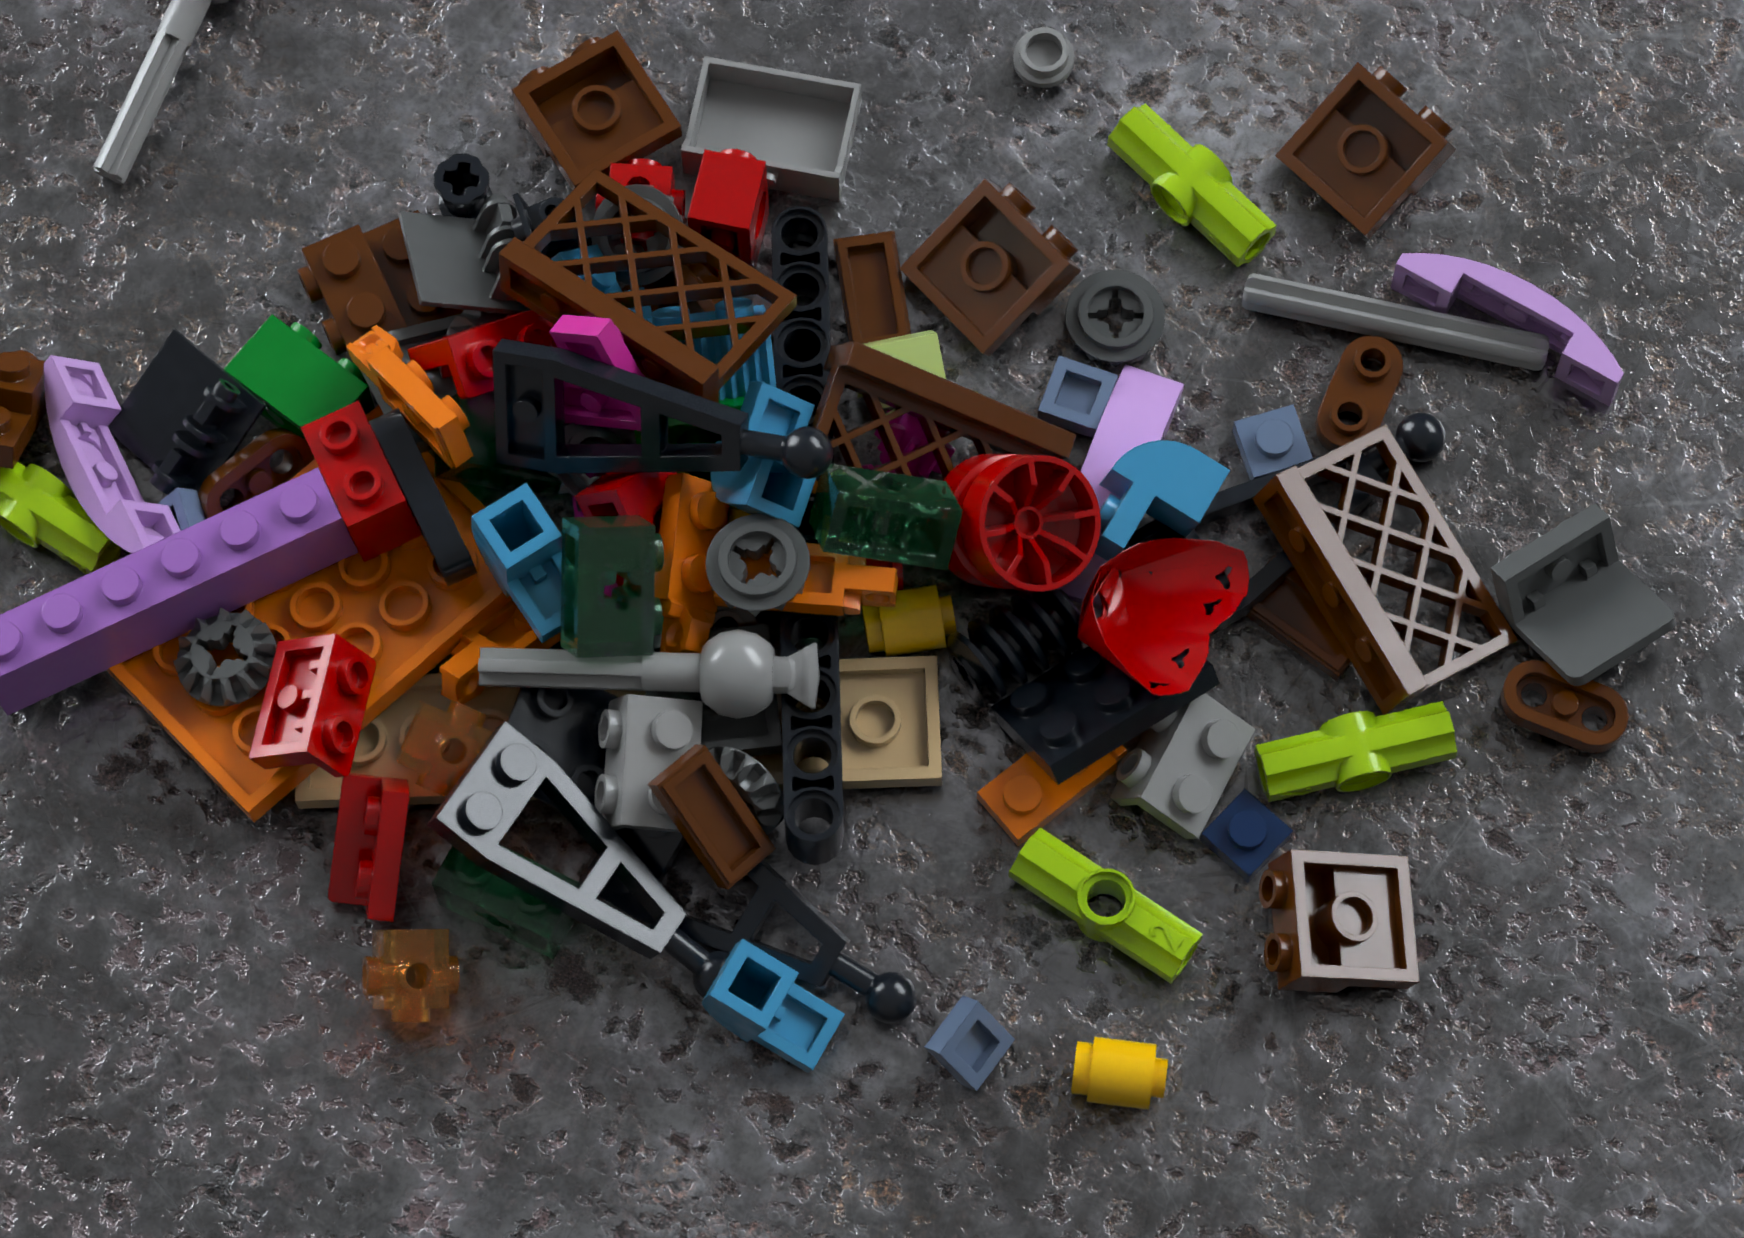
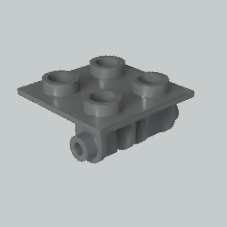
M501 194L490 195L484 200L476 219L400 211L398 217L420 306L504 314H518L531 310L501 291L499 252L515 237L511 220L517 217V210L512 201Z

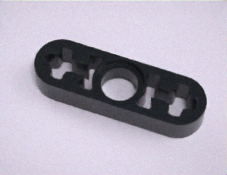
M399 408L370 420L369 423L447 586L449 587L477 574L465 543Z

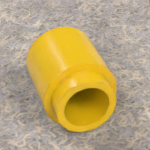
M936 585L897 591L895 607L861 605L869 654L885 651L886 657L946 648L945 635L957 632L951 595L939 597Z
M1094 1037L1093 1043L1077 1041L1071 1094L1086 1095V1102L1149 1110L1151 1097L1164 1098L1168 1059L1156 1057L1157 1044Z

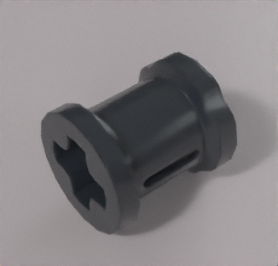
M467 153L454 154L448 160L441 162L436 168L434 188L439 194V210L442 216L476 219L484 200L493 195L489 187L488 170L482 165L480 159Z

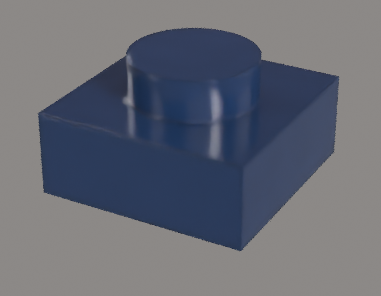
M1244 788L1201 833L1200 841L1249 883L1291 839L1293 830Z

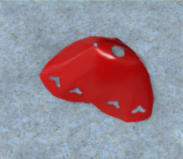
M1165 538L1138 543L1120 552L1099 567L1082 601L1078 638L1152 694L1165 696L1189 691L1207 660L1209 654V634L1221 623L1229 619L1237 610L1243 598L1247 596L1249 569L1243 550L1214 540ZM1229 566L1231 571L1227 575V579L1230 582V587L1225 589L1223 584L1215 577L1224 572ZM1099 593L1102 613L1101 616L1096 618L1093 601ZM1222 600L1219 604L1213 606V612L1210 615H1206L1204 604ZM1189 649V653L1182 659L1184 662L1183 668H1179L1178 664L1172 661V659L1179 656L1184 650ZM1149 682L1168 685H1158L1156 688H1150L1151 684Z

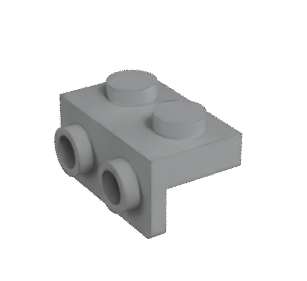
M1204 693L1144 731L1136 748L1130 751L1120 763L1116 774L1118 782L1110 798L1120 806L1138 805L1185 839H1199L1255 728Z
M627 694L611 700L609 708L602 712L599 722L598 740L600 747L606 749L605 774H601L598 777L594 803L595 808L615 831L623 828L680 833L647 784L695 744L701 745L703 701Z

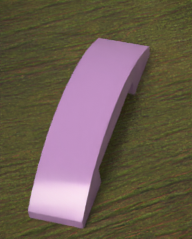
M1402 253L1395 266L1391 289L1432 311L1445 314L1448 313L1454 301L1458 298L1512 328L1546 335L1549 337V348L1562 354L1554 377L1607 406L1611 405L1624 374L1622 369L1597 334L1573 311L1553 296L1511 273L1473 260L1429 253Z
M50 355L44 362V390L49 426L62 469L77 500L87 515L111 541L130 553L139 551L180 532L181 530L169 505L147 503L144 501L108 428V425L122 409L100 364Z
M1126 364L1124 365L1081 469V473L1089 481L1096 494L1099 509L1110 493L1120 499V497L1099 485L1114 464L1126 452L1138 445L1150 441L1165 440L1183 392L1184 384ZM1094 553L1089 564L1080 575L1060 588L1072 601L1082 604L1099 567L1107 561ZM1098 593L1094 598L1093 607L1101 610L1102 603Z

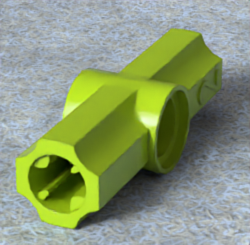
M1146 103L1140 107H1133L1127 112L1108 136L1107 145L1150 185L1151 193L1160 208L1172 220L1182 226H1188L1191 223L1237 267L1245 263L1249 264L1264 250L1269 240L1275 235L1277 225L1233 185L1232 176L1219 157L1201 144H1195L1192 147Z
M17 462L13 469L0 467V526L33 548H38L41 544L64 561L66 560L77 567L84 574H89L117 561L122 548L111 541L95 525L79 501L75 499L73 492L62 481L33 463L25 467Z
M1443 701L1376 717L1374 712L1371 711L1347 713L1328 720L1317 731L1257 744L1254 750L1259 779L1268 802L1302 796L1336 787L1337 791L1340 792L1364 790L1385 782L1392 776V773L1455 759L1458 752L1452 720Z
M1041 827L1030 836L1009 870V878L1075 920L1079 929L1088 938L1098 942H1108L1170 984L1181 974L1203 938L1201 932L1135 890L1131 880L1122 872L1114 869H1103ZM1099 894H1109L1121 902L1123 909L1114 916L1102 917L1090 909L1088 901Z

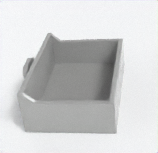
M704 56L686 137L681 147L683 173L698 176L704 149L716 152L730 148L739 149L754 155L757 160L766 161L768 189L840 201L862 103L861 84Z

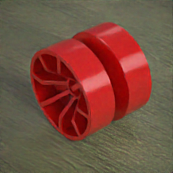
M988 453L966 459L953 468L944 478L935 495L931 511L933 542L944 564L962 580L973 585L991 588L1043 592L1068 584L1080 575L1089 564L1095 553L1101 529L1099 504L1089 481L1070 463L1047 455Z

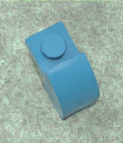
M750 381L740 411L748 413L749 430L787 436L797 428L808 427L815 405L765 382ZM750 456L741 471L711 472L712 489L716 492V497L723 503L751 515L764 514L777 519L781 518L797 528L800 527L816 477L802 479L792 475L787 471L782 462Z
M1150 441L1132 448L1114 464L1099 484L1120 497V499L1110 493L1100 508L1101 529L1095 554L1109 561L1122 552L1145 513L1186 538L1200 523L1230 470L1197 449L1176 441Z
M527 483L471 516L472 533L486 565L506 598L509 596L512 598L541 643H544L597 609V602L562 552V534Z
M744 939L735 944L702 1000L704 1009L733 1034L746 1042L750 1040L756 1041L807 1073L815 1068L845 1015L795 984L794 981L799 972Z

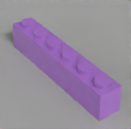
M315 468L0 614V705L7 716L192 630L195 624V617L206 620L217 615L220 607L228 612H232L245 604L262 598L358 553L319 468Z

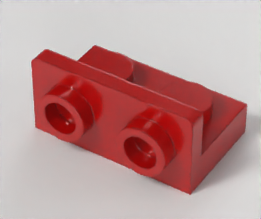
M529 310L408 348L407 351L410 361H416L424 371L439 367L442 378L452 376L459 398L465 400L494 390L493 349L501 339L558 347L549 333L554 324L536 312Z
M337 633L278 641L248 759L264 769L314 763L336 778L349 776L376 669V661Z
M350 773L349 776L342 777L328 899L336 903L366 906L367 919L394 921L410 795L408 779Z

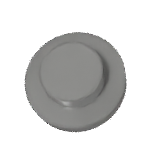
M1040 27L1033 29L1023 35L1014 48V68L1018 76L1029 85L1040 88L1056 86L1066 80L1072 72L1074 66L1072 44L1063 34L1053 28Z

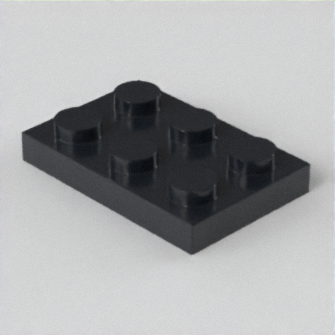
M1088 646L1085 649L1074 652L1064 662L1035 680L1019 686L1012 694L997 702L991 708L999 726L1059 785L1219 685L1220 682L1213 665L1206 660L1189 691L1174 695L1158 696L1149 692ZM1189 649L1184 650L1183 653L1172 659V661L1178 664L1179 668H1183L1184 662L1182 659L1189 653ZM1149 682L1151 684L1150 688H1156L1158 685H1168Z

